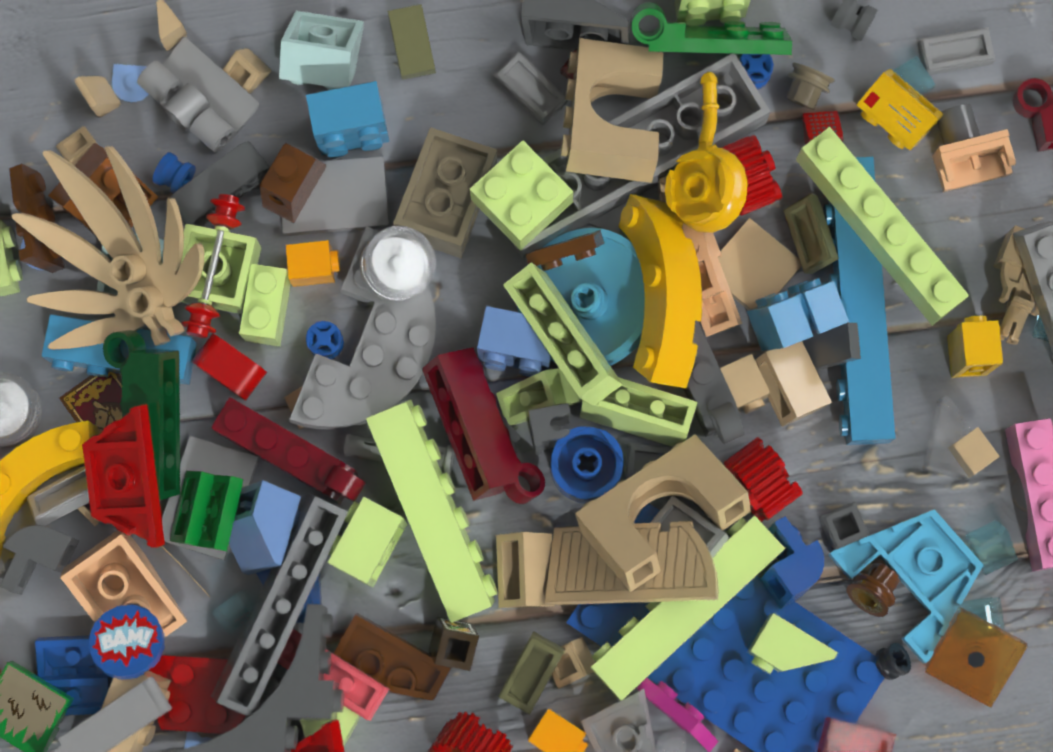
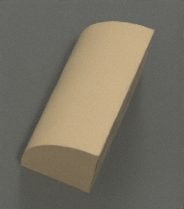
M802 341L786 348L769 350L755 359L770 391L768 399L782 427L832 403Z
M518 532L496 535L499 608L555 606L545 603L552 534Z

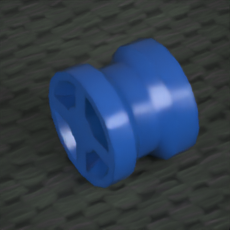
M742 54L739 61L755 87L761 89L768 83L773 72L774 63L770 54Z
M168 152L158 163L152 181L158 186L166 185L170 188L171 193L174 194L193 179L196 167L189 162H180L177 155Z
M320 321L313 324L307 331L306 343L314 356L318 354L333 360L343 351L344 339L335 324L328 321Z

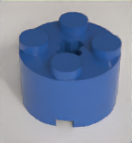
M587 426L573 428L565 438L558 439L553 448L550 461L552 480L557 489L565 497L573 501L587 503L591 500H596L613 489L620 481L624 465L623 452L617 440L605 430ZM583 457L586 461L591 459L595 461L592 468L593 472L589 473L586 469L583 471L578 469L580 467V458Z

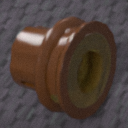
M874 563L866 574L854 576L853 583L847 586V594L852 602L861 610L873 616L884 617L888 614L889 608L895 604L893 591L899 584L900 578L888 566Z

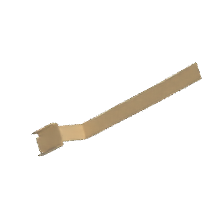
M84 505L78 508L79 512L94 526L101 522L91 517V511ZM161 546L186 571V569L163 546Z

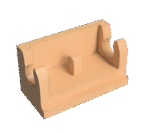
M1008 129L939 146L932 156L943 192L1009 176L1013 173L1011 166L1016 165Z

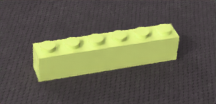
M830 127L801 148L796 161L932 326L969 296Z
M409 400L366 418L450 622H455L492 607L495 602L494 595L498 594L495 583L490 574L484 575L479 563L483 561L481 549L476 540L470 541L465 529L469 527L464 509L461 506L456 508L451 496V494L455 493L453 482L447 472L442 474L437 460L441 459V455L434 439L428 440L423 426L427 425V421L420 405L414 406L412 400Z
M756 516L748 522L742 517L726 531L731 538L713 557L718 578V600L650 602L645 606L650 611L647 616L640 622L634 616L618 631L623 636L621 640L613 647L606 642L591 656L596 663L590 668L620 701L785 549Z

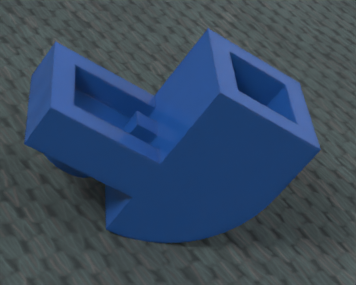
M786 516L775 521L768 529L785 549L777 556L779 562L772 565L760 578L780 609L802 597L817 582L824 568V554L818 540L806 546L802 541L801 533L794 525H791Z

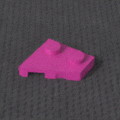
M646 677L637 687L639 691L644 689L647 700L682 730H685L695 738L708 752H711L719 742L701 723L704 715L688 702L684 707L674 700L678 694L664 682L660 681L656 686Z

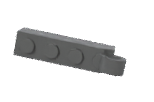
M695 321L693 342L698 345L687 387L683 389L688 399L698 402L695 415L705 437L717 433L721 442L725 444L744 435V429L740 421L741 416L699 322Z

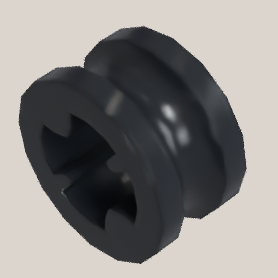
M893 643L887 646V648H881L875 654L876 666L881 675L887 680H894L899 675H906L911 670L910 657L905 648L898 643Z

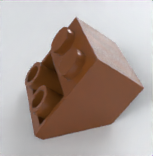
M94 143L74 166L108 196L132 228L133 223L109 157L103 147ZM134 175L145 194L149 206H151L158 196ZM59 182L48 196L95 235Z

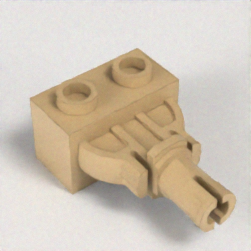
M1016 225L1005 235L993 267L1000 270V281L1003 291L999 301L1001 303L1008 301L1006 305L1007 310L1000 326V337L1002 341L1008 337L1006 343L1017 345L1019 342V337L1028 314L1040 316L1013 235L1014 232L1024 228Z

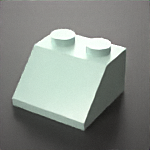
M296 11L281 40L279 79L290 80V82L297 85L308 83L322 85L330 90L349 87L356 71L364 21Z

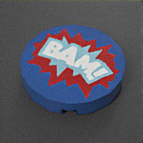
M133 604L117 606L106 611L94 623L89 635V652L94 663L107 676L120 680L136 679L144 675V672L148 671L151 667L153 668L160 661L165 648V633L158 619L146 608Z

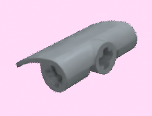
M186 37L182 38L163 64L159 61L150 63L141 72L137 80V84L163 106L164 112L176 125L183 130L189 129L214 153L222 150L259 108V102Z

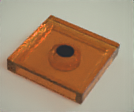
M961 607L925 667V672L991 708L1026 651L1028 644Z

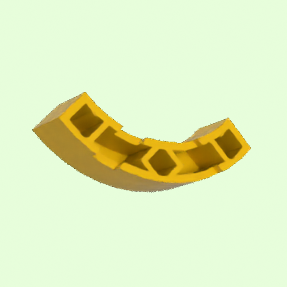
M630 194L627 204L621 212L618 228L629 238L638 256L642 270L645 296L643 329L633 368L652 383L686 388L698 345L693 342L695 321L701 322L702 319L701 275L692 239L686 238L683 233V221L677 213L671 211L665 202Z
M83 421L48 430L16 447L0 460V558L6 537L4 536L6 529L14 514L18 513L27 501L26 497L33 494L37 487L54 475H59L72 468L85 465L82 444L94 435H98V427L89 421Z

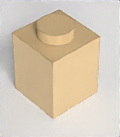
M752 354L720 368L736 402L738 411L743 409L745 414H748L765 406L763 400L769 396L770 391Z

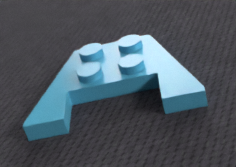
M935 509L842 548L835 549L828 554L849 580L856 576L877 556L890 569L896 572L900 581L928 611V615L901 638L923 664L927 663L932 657L935 647L941 637L944 636L952 617L959 605L962 604L983 567V563Z

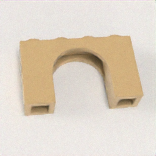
M579 39L577 52H570L568 73H573L574 78L568 79L565 100L572 101L571 107H565L563 128H569V135L563 134L561 156L567 157L566 172L652 183L658 162L659 132L625 128L610 124L598 116L591 103L602 96L611 94L650 99L656 96L662 79L663 52H649L648 47Z
M696 434L684 442L677 443L671 451L655 461L648 462L639 472L626 480L619 481L613 489L596 500L587 502L581 510L575 513L582 535L630 592L661 572L656 552L634 527L636 516L649 502L665 496L687 498L696 503L722 531L751 512L748 491Z

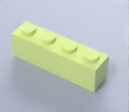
M531 262L503 284L579 398L595 406L623 385L547 273Z

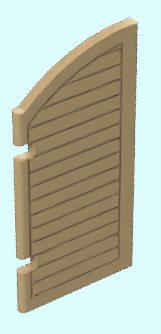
M693 521L670 522L669 532H661L660 522L634 523L636 530L656 552L661 572L632 592L626 588L582 535L579 526L555 527L545 603L547 605L718 600V578L710 551L701 536L693 528Z

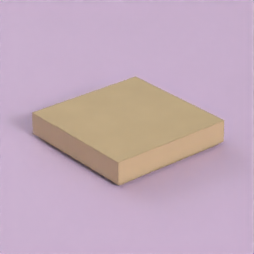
M751 218L745 222L720 251L722 256L718 257L732 297L747 310L757 307L755 300L773 293L778 294L802 267L798 257Z

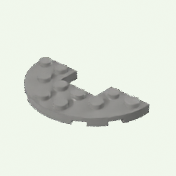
M368 226L364 230L340 292L373 305L351 364L347 366L315 354L289 423L302 427L328 430L357 424L359 426L367 423L366 418L390 409L401 400H404L423 375L422 368L429 362L436 329L435 309L429 287L426 285L416 296L401 302L386 301L374 295L363 282L359 267L364 247L374 236L381 233Z

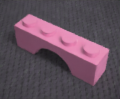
M1050 418L1017 423L1005 429L1011 464L1019 474L1026 498L1028 527L1025 537L1032 572L1053 569V426Z

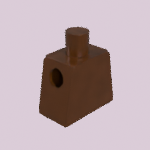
M285 143L261 182L260 191L263 208L295 223L326 169V164Z

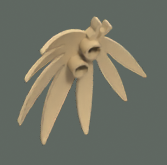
M112 146L105 147V151L113 167L138 239L118 208L91 179L55 152L50 150L43 151V156L89 227L112 257V261L90 242L60 225L26 213H15L12 215L14 221L51 250L85 273L118 291V294L114 295L94 290H63L29 296L27 302L50 309L81 314H115V317L97 320L68 332L48 345L49 349H70L104 343L106 337L113 332L137 331L144 326L151 330V338L155 346L164 345L171 341L166 334V329L170 336L180 335L185 332L182 324L174 318L172 307L184 300L197 285L204 266V247L202 243L194 244L182 261L184 248L182 219L176 200L168 198L162 263L158 232L149 203L131 169Z

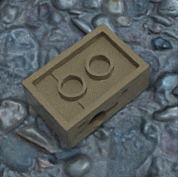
M430 127L393 222L394 229L410 232L417 236L426 247L462 259L480 211L471 200L470 188L497 164V149Z

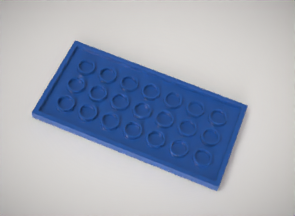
M648 503L644 506L634 523H650L660 510ZM755 576L647 677L656 685L660 681L664 682L678 694L677 700L683 704L687 702L704 715L705 719L753 752H837L884 680L876 666L875 655L795 601L780 609L758 576ZM650 602L578 604L566 623L600 647L606 642L613 647L623 638L618 631L634 616L640 622L650 613L645 607ZM774 613L838 652L833 660L777 672L773 669L771 674L751 663L754 657L748 654L747 651L768 616Z

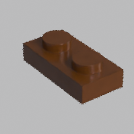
M601 230L534 250L525 255L528 265L532 262L536 266L541 265L542 270L546 271L563 265L562 258L574 255L576 261L596 255L595 248L605 243Z

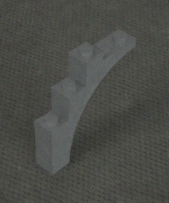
M307 604L303 635L291 666L278 688L250 717L234 729L206 743L181 750L161 752H291V749H296L298 739L297 727L292 726V720L332 721L337 719V712H343L344 690H338L339 683L332 680H324V674H330L331 652L325 650L326 637H331L333 632V615L327 614L328 609L322 604Z

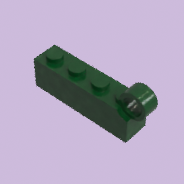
M133 330L113 332L106 337L103 343V355L108 364L114 368H120L122 375V398L120 401L122 418L130 413V409L134 406L148 405L159 500L180 495L179 350L146 349L145 341L138 332ZM122 339L129 348L127 359L123 357L120 351Z

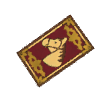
M112 372L108 373V377L90 375L59 399L76 423L89 421L98 427V434H100L106 426L122 418L120 408L122 377L119 373Z

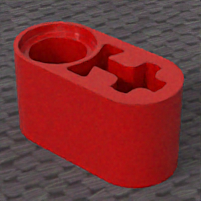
M214 333L210 335L191 361L195 366L244 401H247L267 374V371Z

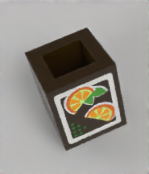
M437 616L428 652L436 665L470 671L479 634L472 623L462 621L451 623L448 618Z

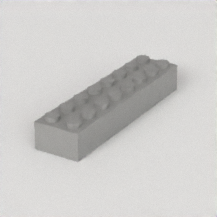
M736 54L726 56L608 122L619 127L659 132L658 162L652 183L566 172L567 157L561 156V149L544 157L542 160L574 191L573 203L521 251L516 247L522 259L526 258L525 254L543 248L554 238L569 231L577 230L626 203L630 194L638 196L658 185L659 178L667 176L670 169L675 170V167L679 164L676 161L682 155L698 149L703 121V110L701 108L703 105V92L700 81L704 73L713 72L718 80L716 87L719 109L717 110V125L712 145H717V148H721L765 125L771 111Z

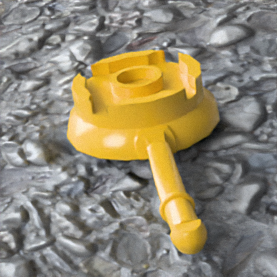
M713 72L704 73L700 81L703 92V105L701 107L703 110V121L698 149L682 155L676 161L679 164L675 167V170L670 169L665 183L666 201L671 211L677 213L685 225L697 232L714 233L727 228L739 216L746 201L748 187L745 169L736 155L723 148H717V145H712L717 125V110L719 109L716 87L718 80Z

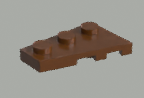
M24 164L9 168L13 204L18 212L55 223L54 213L46 203L44 195L46 184L42 175ZM16 222L17 235L23 236L25 248L19 250L21 262L51 273L65 269L60 255Z
M359 613L354 615L334 652L341 659L388 687L391 693L431 701L436 698L452 669L451 667L434 664L429 653Z

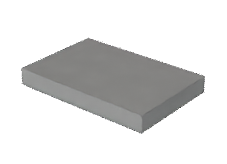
M384 156L321 161L327 167L295 223L282 218L284 236L365 230L366 226L372 229L390 228Z
M189 436L180 463V494L186 470L234 476L244 479L242 488L249 486L252 483L260 458ZM180 495L170 497L162 517L164 541L226 561L230 545H228L226 552L169 541Z

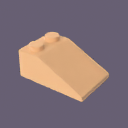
M117 530L63 568L60 578L94 623L106 611L117 606L132 604L150 611L158 619L165 637L187 622L186 617L131 535L128 536Z

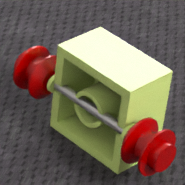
M219 194L218 198L210 199V203L216 209L215 213L207 214L206 218L215 226L214 229L185 224L182 261L194 244L202 243L204 247V266L201 277L193 291L181 301L189 304L184 306V309L190 313L189 320L182 321L181 324L187 328V334L195 337L207 338L208 333H216V329L210 325L213 318L220 317L216 309L243 314L251 264L258 265L262 248L255 237L229 232V229L242 225L236 219L237 212L245 211V207L239 204L240 199L232 195Z

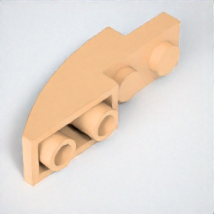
M683 223V233L686 238L692 239L699 263L702 286L701 324L706 337L743 324L718 259L722 255L714 234L697 232Z

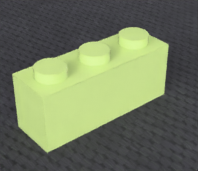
M622 378L619 379L623 385L595 406L584 400L582 401L580 418L674 447L681 441H686L698 403Z

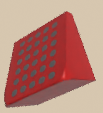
M838 111L802 114L805 145L829 127L843 142V131Z

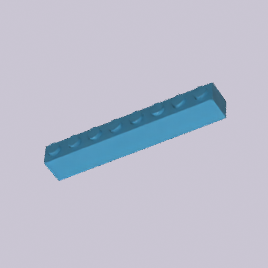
M855 157L875 181L874 158ZM828 200V204L824 205L823 213L827 225L830 226L831 237L839 258L833 262L834 274H829L828 282L834 281L849 322L857 323L861 355V359L839 364L841 367V379H837L836 393L838 401H843L844 415H839L840 436H846V445L891 443L896 437L882 264Z

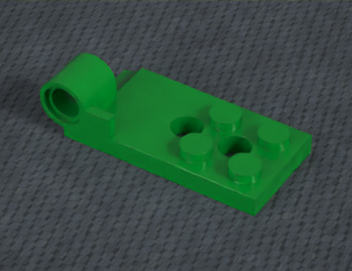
M654 3L640 4L631 15L633 35L641 43L647 44L649 52L792 55L793 40L786 28H780L781 24L777 22H760L759 27H745V22L726 21L724 26H686L685 22H667L662 8ZM653 15L659 20L656 29L644 31L639 27V22L644 16Z

